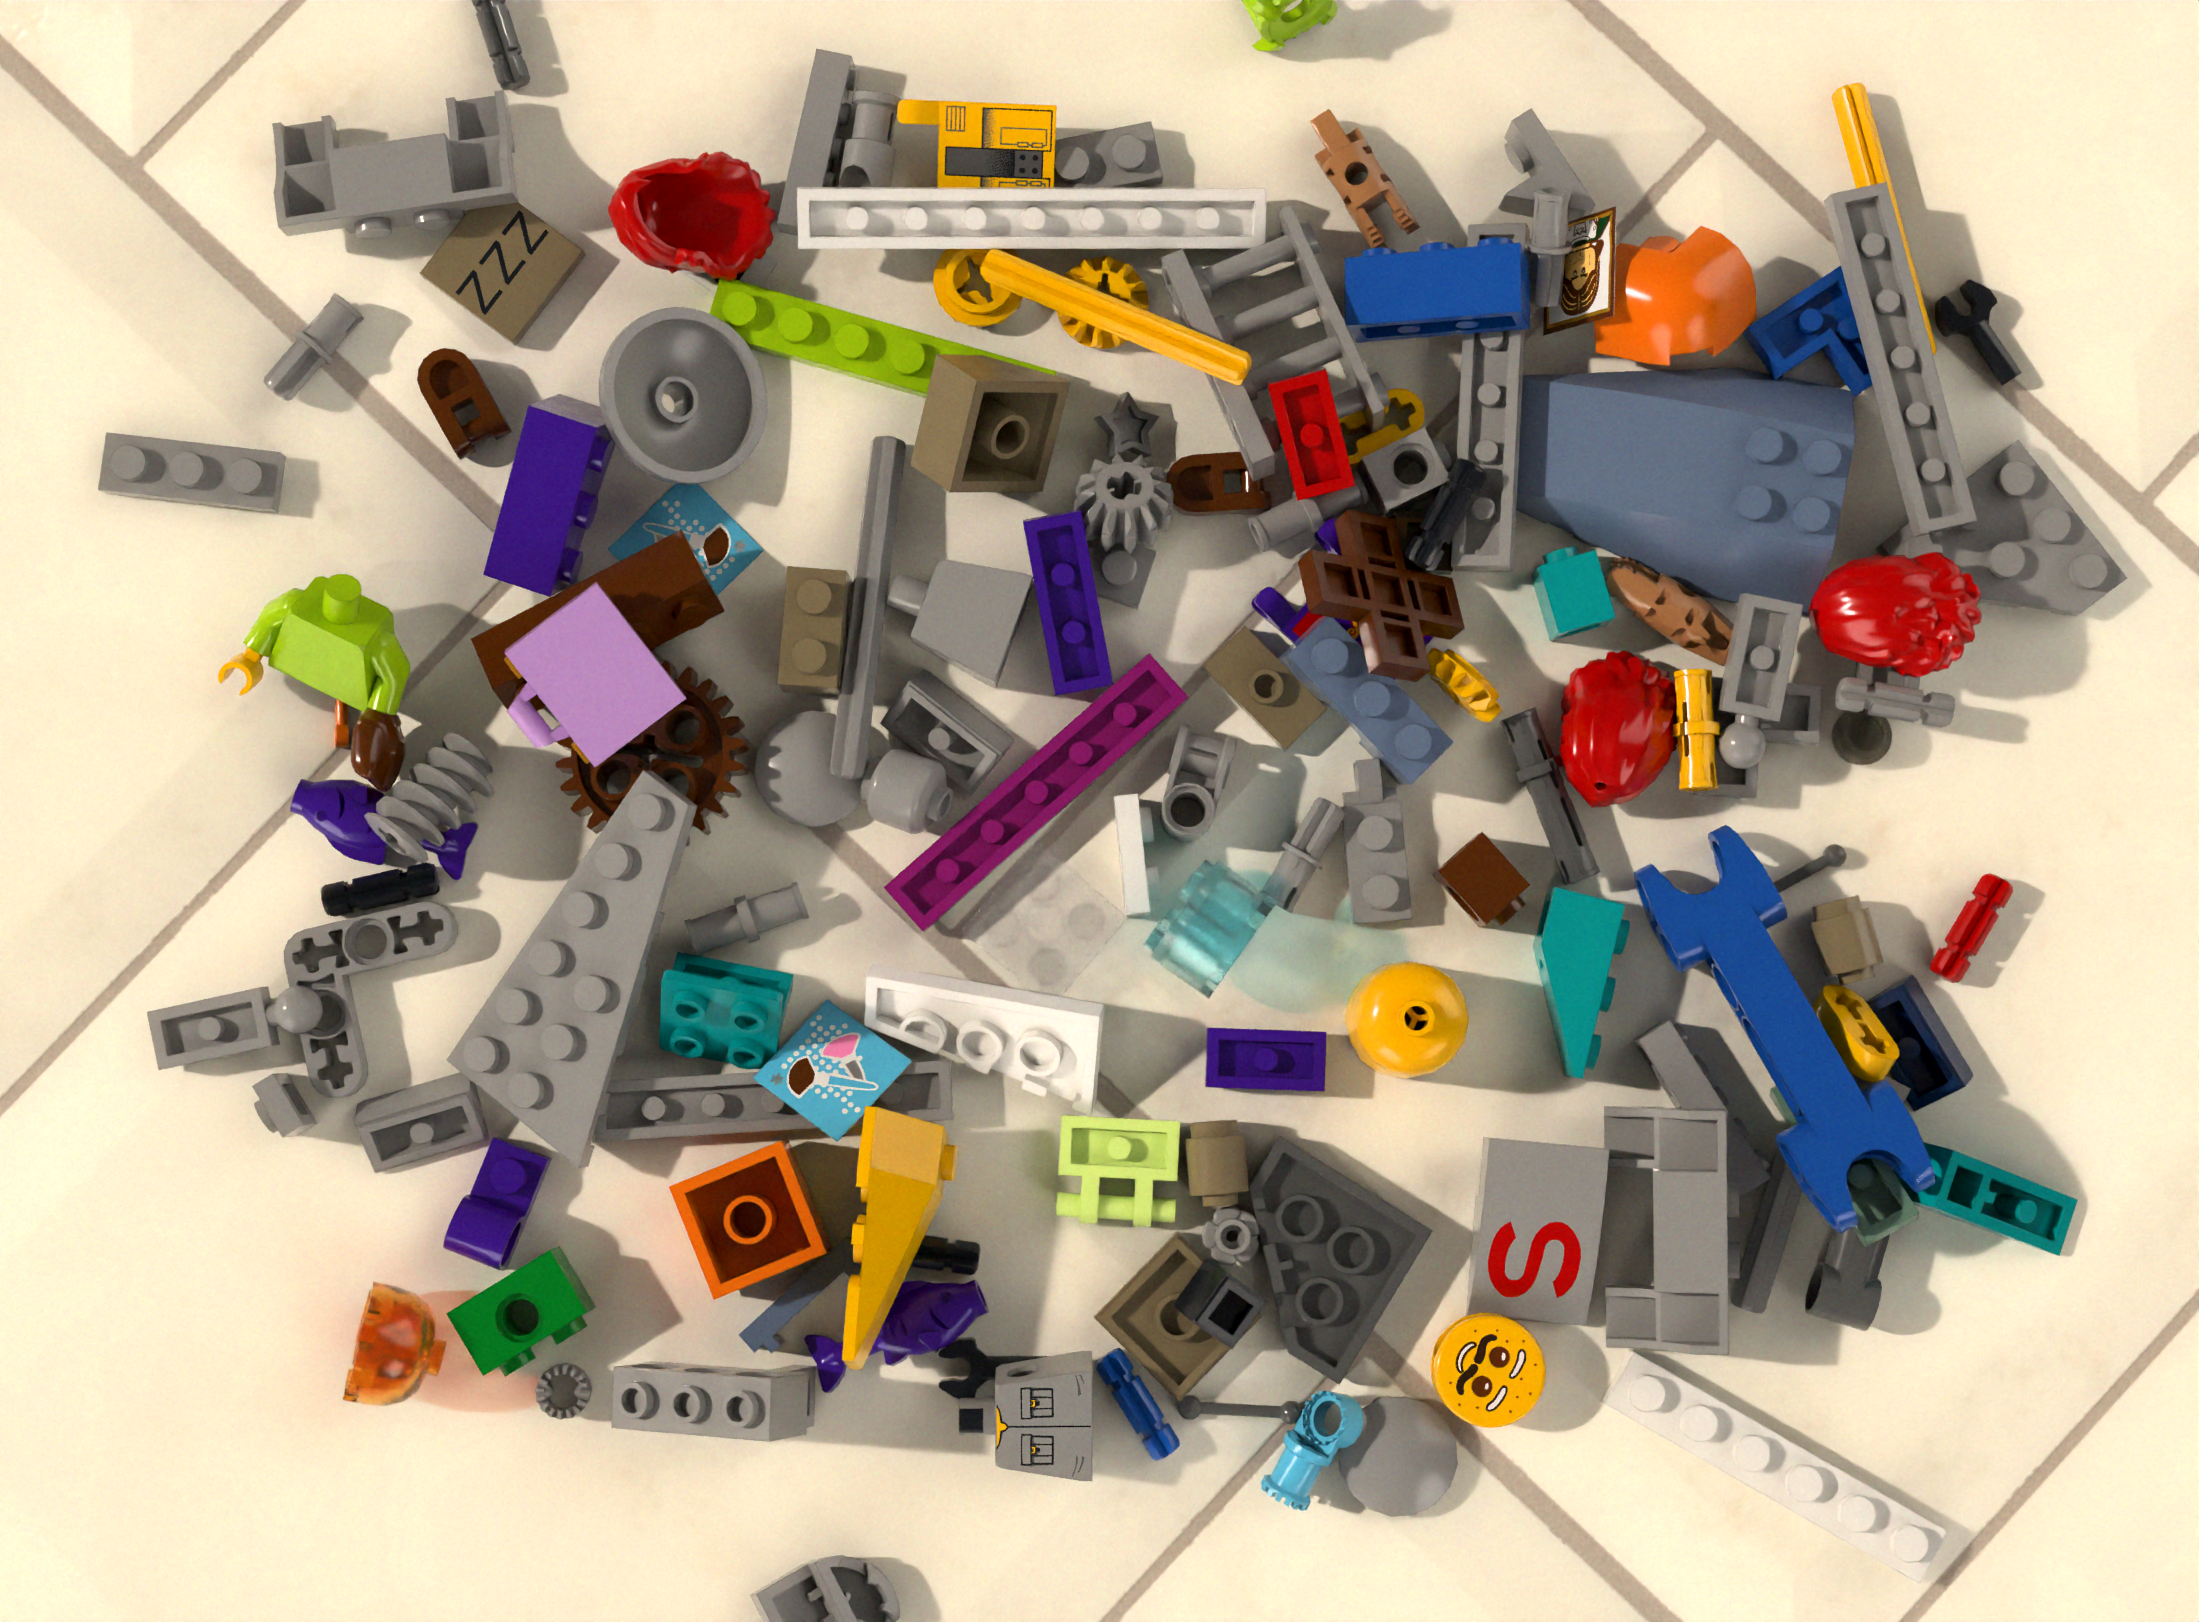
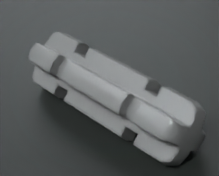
M1845 677L1840 679L1838 683L1835 705L1840 710L1858 713L1866 709L1868 715L1913 723L1922 719V724L1942 728L1950 725L1952 722L1955 699L1948 694L1931 692V694L1927 693V695H1924L1923 690L1881 682L1868 685V681L1865 679Z

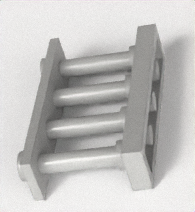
M1291 204L1280 208V232L1282 237L1202 269L1200 264L1191 267L1183 249L1161 257L1163 281L1183 325L1187 328L1235 347L1234 341L1315 308L1327 333L1328 338L1251 369L1241 385H1234L1205 373L1253 482L1275 473L1274 453L1281 450L1280 444L1283 443L1277 420L1271 422L1268 417L1259 420L1251 401L1258 399L1257 392L1268 388V383L1298 376L1338 359L1352 388L1333 396L1338 419L1362 410L1373 433L1383 429L1384 407L1390 405L1388 393L1380 375L1377 372L1371 375L1368 374L1314 256L1320 253L1314 230L1308 220L1299 223ZM1290 258L1293 259L1305 287L1228 319H1225L1223 315L1213 318L1206 299L1212 297V290Z

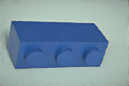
M1503 237L1485 238L1480 240L1477 246L1455 248L1449 243L1434 242L1420 246L1419 251L1397 253L1393 249L1382 247L1364 250L1362 256L1345 258V324L1357 343L1530 329L1529 259L1520 242L1513 243L1511 239Z

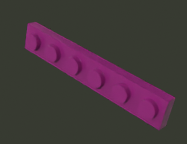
M1149 653L884 887L885 890L915 924L925 932L1187 701L1188 696Z

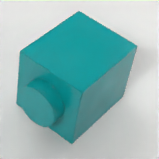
M1570 546L1542 556L1545 564L1538 566L1531 574V578L1550 641L1604 627L1616 618L1596 550L1579 554L1577 546Z

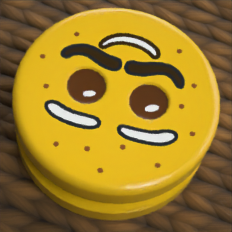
M1477 1313L1465 1315L1457 1319L1441 1333L1431 1355V1379L1437 1395L1457 1417L1475 1426L1497 1428L1520 1420L1536 1405L1545 1385L1546 1365L1538 1342L1526 1328L1503 1315Z

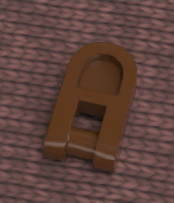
M442 348L431 352L423 359L418 369L417 377L420 391L460 460L475 453L476 449L474 446L492 436L498 440L512 432L478 369L464 353L456 349ZM474 402L481 416L462 426L455 412Z
M1241 452L1195 454L1182 457L1172 464L1166 476V483L1171 484V489L1174 493L1172 507L1183 515L1262 514L1271 509L1270 492L1264 491L1263 478L1252 481ZM1223 474H1240L1241 492L1225 493Z

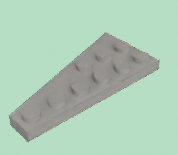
M642 771L446 1059L578 1168L588 1167L594 1149V1146L590 1144L599 1116L604 1115L610 1097V1093L606 1092L616 1058L622 1056L649 968L645 963L654 935H659L665 913L661 912L671 877L677 875L697 809L696 804L653 771Z

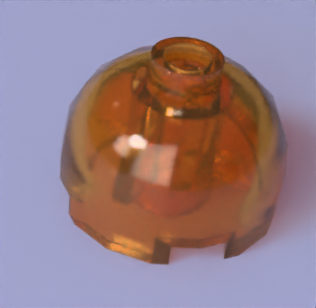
M373 1282L355 1341L357 1342L352 1359L353 1369L348 1368L342 1400L363 1405L388 1406L404 1402L417 1393L426 1374L438 1376L446 1341L435 1338L436 1318L429 1305L415 1293L396 1286Z

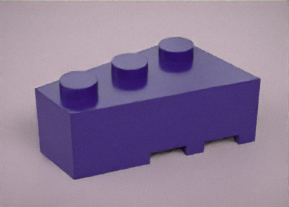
M562 394L528 405L483 575L548 597L565 589L567 584H574L583 561V552L579 551L585 531L589 529L594 520L598 507V493L615 447V442L605 425L599 406Z

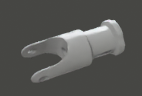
M858 90L856 93H853L852 104L857 107L852 139L845 141L838 187H861L868 180L871 187L891 186L896 149L891 144L898 103L902 100L901 98L870 90Z

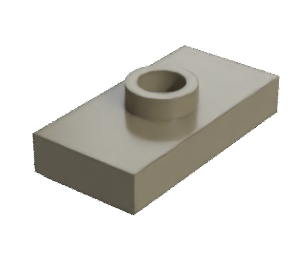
M1246 626L1203 666V670L1284 752L1327 710L1315 695Z

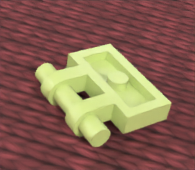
M1061 1115L1058 1175L1082 1176L1081 1193L1057 1192L1056 1216L1080 1217L1079 1223L1097 1224L1098 1218L1133 1220V1226L1151 1227V1221L1175 1223L1176 1199L1154 1198L1153 1180L1177 1181L1180 1121ZM1100 1177L1135 1179L1134 1196L1099 1195Z

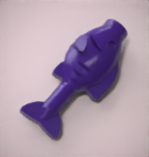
M301 779L295 790L290 812L303 816L316 830L327 838L332 847L344 856L371 864H384L387 846L389 845L372 830L364 815L366 813L378 814L376 803L387 795L371 787L370 784H364L355 780L311 782ZM476 822L463 823L458 830L450 828L446 832L440 831L445 839V843L442 846L438 847L425 839L421 842L424 850L437 854L439 863L454 880L462 878L467 850L479 827Z
M975 1279L965 1284L950 1282L930 1283L922 1280L903 1282L868 1356L884 1351L886 1364L895 1366L906 1360L909 1355H924L933 1351L937 1353L941 1348L950 1345L969 1328L977 1317L989 1313L986 1300L978 1282ZM809 1334L804 1340L817 1364L822 1391L831 1393L840 1384L847 1365L842 1361L843 1341L837 1343L828 1337Z

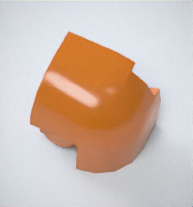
M1703 226L1695 230L1683 243L1670 236L1649 237L1640 246L1619 243L1615 253L1614 316L1594 321L1596 353L1647 364L1668 366L1671 364V355L1694 353L1706 349V352L1712 356L1717 355L1729 347L1757 319L1756 287L1751 266L1734 243L1723 234Z

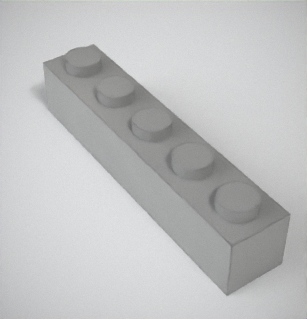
M816 49L777 220L779 230L782 233L798 236L797 187H834L835 173H831L833 161L840 160L843 139L839 138L841 125H848L851 113V104L847 103L849 90H856L859 77V69H854L853 58L850 55Z
M1670 1020L1662 1021L1632 1040L1675 1108L1726 1109V1106L1729 1105V1101L1723 1091L1718 1086L1713 1088L1705 1076L1709 1073V1070L1704 1061L1697 1054L1692 1056L1685 1045L1689 1042V1039L1678 1023L1673 1025ZM1726 1109L1727 1181L1739 1182V1198H1742L1771 1179L1766 1169L1770 1168V1165L1759 1149L1753 1151L1746 1140L1750 1134L1743 1122L1738 1117L1733 1119Z

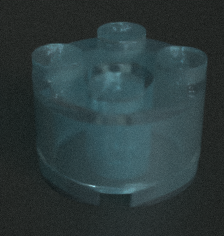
M1205 859L1177 896L1186 903L1182 911L1179 912L1172 907L1157 924L1144 943V946L1153 951L1150 958L1209 999L1278 901L1220 860L1213 865Z

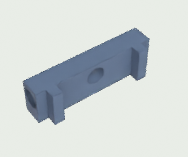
M849 1235L739 1334L754 1353L762 1345L770 1353H773L784 1342L777 1334L784 1325L840 1274L845 1272L850 1278L852 1274L858 1275L860 1273L861 1266L858 1263H854L853 1244H851L852 1238Z

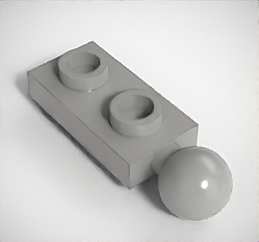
M1748 593L1740 594L1717 705V711L1736 714L1735 722L1722 731L1718 740L1719 754L1724 762L1731 767L1747 769L1759 763L1766 751L1765 736L1758 728L1759 720L1780 722L1803 610L1802 604Z
M266 986L148 1011L147 1016L158 1070L280 1045L277 1026H281L284 1030L295 1034L308 1032L320 1022L323 1006L320 997L313 990L304 986H293L284 990L278 996L275 1003H272L269 987Z

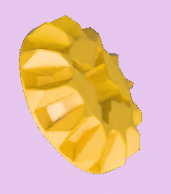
M946 249L936 264L933 285L939 305L955 322H961L980 329L984 326L1002 324L1007 317L1020 308L1022 296L991 283L990 297L992 301L989 303L986 297H982L977 290L969 293L964 291V287L971 283L968 263L972 262L974 268L981 271L982 263L991 249ZM999 249L1020 258L1014 249Z
M1109 255L1102 258H1084L1078 265L1064 274V277L1095 290L1102 286V280H1107L1110 296L1148 311L1146 284L1135 272L1131 264L1115 260ZM1057 311L1058 319L1066 333L1084 346L1095 349H1110L1128 342L1126 339Z
M1431 648L1427 654L1431 669L1428 672L1430 679L1456 705L1461 706L1470 716L1476 717L1479 721L1489 723L1502 712L1501 706L1496 701L1500 697L1498 692L1479 671L1450 649L1442 652L1437 648Z

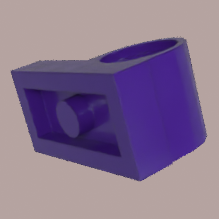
M493 1137L470 1195H466L461 1200L451 1219L445 1235L443 1248L497 1270H507L552 1158L502 1138Z

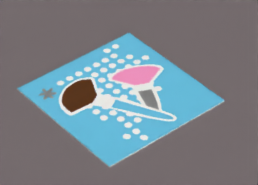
M675 484L608 548L621 561L682 529L699 558L717 596L764 551L699 484Z
M827 999L752 1079L838 1142L864 1114L865 1106H871L912 1061Z

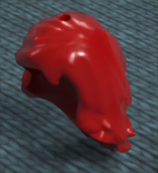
M722 151L712 154L705 152L697 159L671 158L632 170L619 183L608 206V213L620 243L646 265L668 270L671 274L679 270L696 273L705 272L713 278H721L728 281L736 279L737 274L748 269L752 265L754 258L761 260L765 255L767 248L771 246L773 241L770 226L776 218L775 210L768 207L771 196L770 192L761 188L760 174L754 169L751 170L748 162L733 159Z
M1940 552L1926 553L1911 559L1905 555L1883 557L1876 554L1871 557L1850 560L1843 566L1833 570L1819 585L1811 599L1807 614L1820 644L1829 653L1843 656L1870 667H1891L1900 675L1904 676L1907 674L1916 678L1925 676L1932 671L1938 672L1948 669L1952 661H1957L1962 657L1964 644L1973 642L1975 638L1973 626L1981 622V611L1977 607L1981 592L1979 586L1974 583L1970 573L1962 574L1960 568Z
M1625 650L1619 653L1608 652L1606 659L1592 660L1585 667L1576 668L1570 673L1569 683L1563 689L1561 709L1564 712L1561 716L1563 723L1561 725L1560 752L1563 759L1566 780L1592 808L1607 807L1610 804L1620 805L1638 797L1656 780L1663 771L1664 766L1668 764L1672 752L1677 749L1678 739L1672 737V725L1677 723L1675 680L1669 678L1670 672L1653 666L1649 658L1639 659L1631 652Z

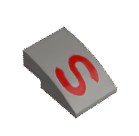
M1483 1137L1479 1196L1475 1195L1466 1315L1494 1313L1515 1320L1586 1326L1600 1245L1609 1149Z

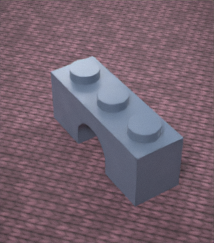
M1323 616L1318 618L1278 658L1319 701L1322 700L1330 705L1351 725L1361 738L1359 744L1374 759L1379 758L1380 765L1399 785L1413 784L1454 743L1392 678L1369 674L1363 648L1333 617Z

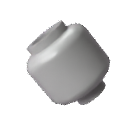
M893 749L883 757H875L864 774L860 791L861 798L867 802V811L874 820L910 834L924 832L934 820L937 822L943 821L953 799V790L947 787L946 771L943 766L935 760L904 749Z

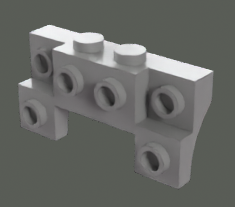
M504 90L495 91V96L461 101H456L454 97L445 98L450 140L445 133L339 148L336 123L330 115L321 116L322 121L284 126L281 122L272 123L276 154V179L273 193L278 228L286 236L346 228L350 234L356 233V236L359 238L374 239L390 235L392 228L414 225L419 230H436L450 225L449 219L463 218L465 215L464 210L519 203L512 153H515L507 95Z
M1604 1106V1148L1609 1149L1608 1168L1653 1169L1654 1285H1606L1605 1287L1606 1347L1663 1350L1695 1355H1729L1728 1278L1740 1279L1739 1242H1728L1727 1218H1739V1182L1727 1181L1726 1109Z

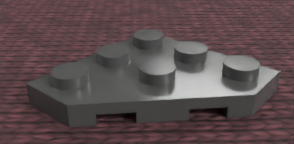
M1278 1136L1250 1181L1249 1193L1260 1233L1283 1337L1289 1354L1340 1385L1433 1230L1285 1138Z

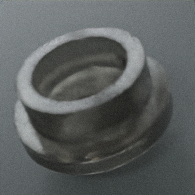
M1866 709L1858 713L1845 711L1837 718L1833 725L1831 734L1832 744L1837 754L1846 762L1860 766L1869 765L1879 761L1888 752L1892 742V730L1885 717L1868 715Z

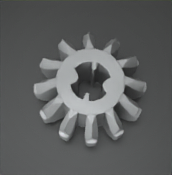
M1118 452L1115 454L1110 465L1095 459L1090 468V474H1081L1076 484L1077 499L1074 500V510L1081 509L1086 539L1101 538V544L1105 552L1115 544H1123L1128 553L1131 554L1137 541L1153 547L1155 540H1157L1158 532H1167V527L1171 523L1172 511L1170 507L1173 506L1174 497L1171 484L1164 482L1165 475L1162 473L1161 466L1145 469L1146 463L1142 454L1132 463L1124 462Z

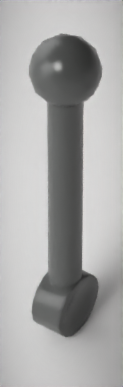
M1838 844L1829 845L1825 848L1823 856L1777 880L1773 884L1780 893L1827 866L1839 867L1846 860V851Z
M1186 1395L1179 1402L1178 1411L1187 1420H1193L1200 1414L1281 1418L1286 1424L1292 1425L1296 1424L1299 1420L1302 1407L1295 1401H1287L1282 1406L1200 1402L1196 1396Z

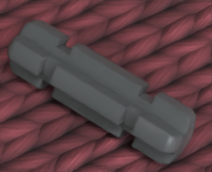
M472 0L473 6L478 11L476 16L489 56L495 62L493 68L503 90H513L527 85L530 82V75L525 60L520 55L522 50L506 4H504L506 1Z

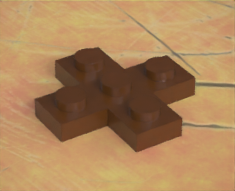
M1347 509L1334 521L1342 556L1311 549L1298 561L1308 611L1312 614L1357 622L1369 674L1417 682L1431 671L1422 635L1451 640L1465 629L1453 578L1406 569L1395 519Z

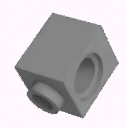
M1424 427L1362 457L1356 469L1379 515L1388 518L1394 515L1396 510H1405L1438 494L1442 485L1447 487L1451 481L1447 478V472L1452 469L1453 464L1442 441L1439 438L1431 441ZM1401 459L1414 460L1423 470V481L1414 485L1402 483L1394 474L1393 464Z

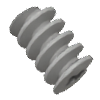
M447 733L442 738L443 748L434 747L426 754L427 764L418 763L410 769L409 778L411 781L401 779L393 786L394 797L384 796L376 803L378 814L366 813L364 815L369 826L385 843L401 855H408L421 863H425L429 859L421 845L424 839L438 847L445 843V839L437 827L440 823L454 830H458L462 826L454 812L457 806L470 814L478 810L476 802L470 795L473 790L487 798L494 794L493 787L486 778L493 772L488 759L479 748L457 733Z

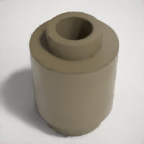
M1859 895L1812 907L1816 922H1812L1810 925L1825 977L1837 975L1840 986L1875 977L1873 965L1883 963L1884 961L1869 908L1862 909Z
M1237 1119L1190 1123L1191 1138L1185 1139L1190 1196H1202L1203 1207L1238 1204L1237 1193L1249 1191L1245 1136L1244 1134H1238Z

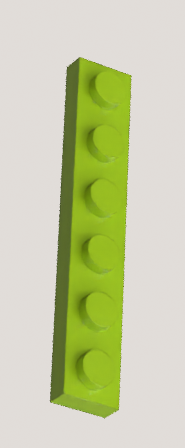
M720 278L709 313L732 327L751 349L923 398L927 396L936 354L984 355L1056 376V371L735 279L728 281Z

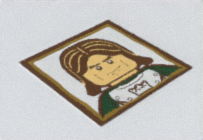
M1616 206L1568 222L1567 241L1572 243V251L1565 254L1562 300L1558 306L1544 307L1543 336L1614 316Z

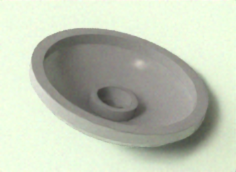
M664 308L652 311L634 320L611 343L600 370V408L605 425L613 441L621 452L642 471L655 478L674 484L693 485L707 483L737 469L751 455L761 438L766 422L768 400L764 376L749 345L724 321L704 311L692 308ZM663 394H667L673 399L675 406L673 413L663 407Z

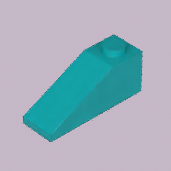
M1925 1142L1923 1143L1935 1173V1185L1920 1193H1916L1893 1170L1914 1205L2060 1256L2078 1201L2077 1199L1955 1150Z

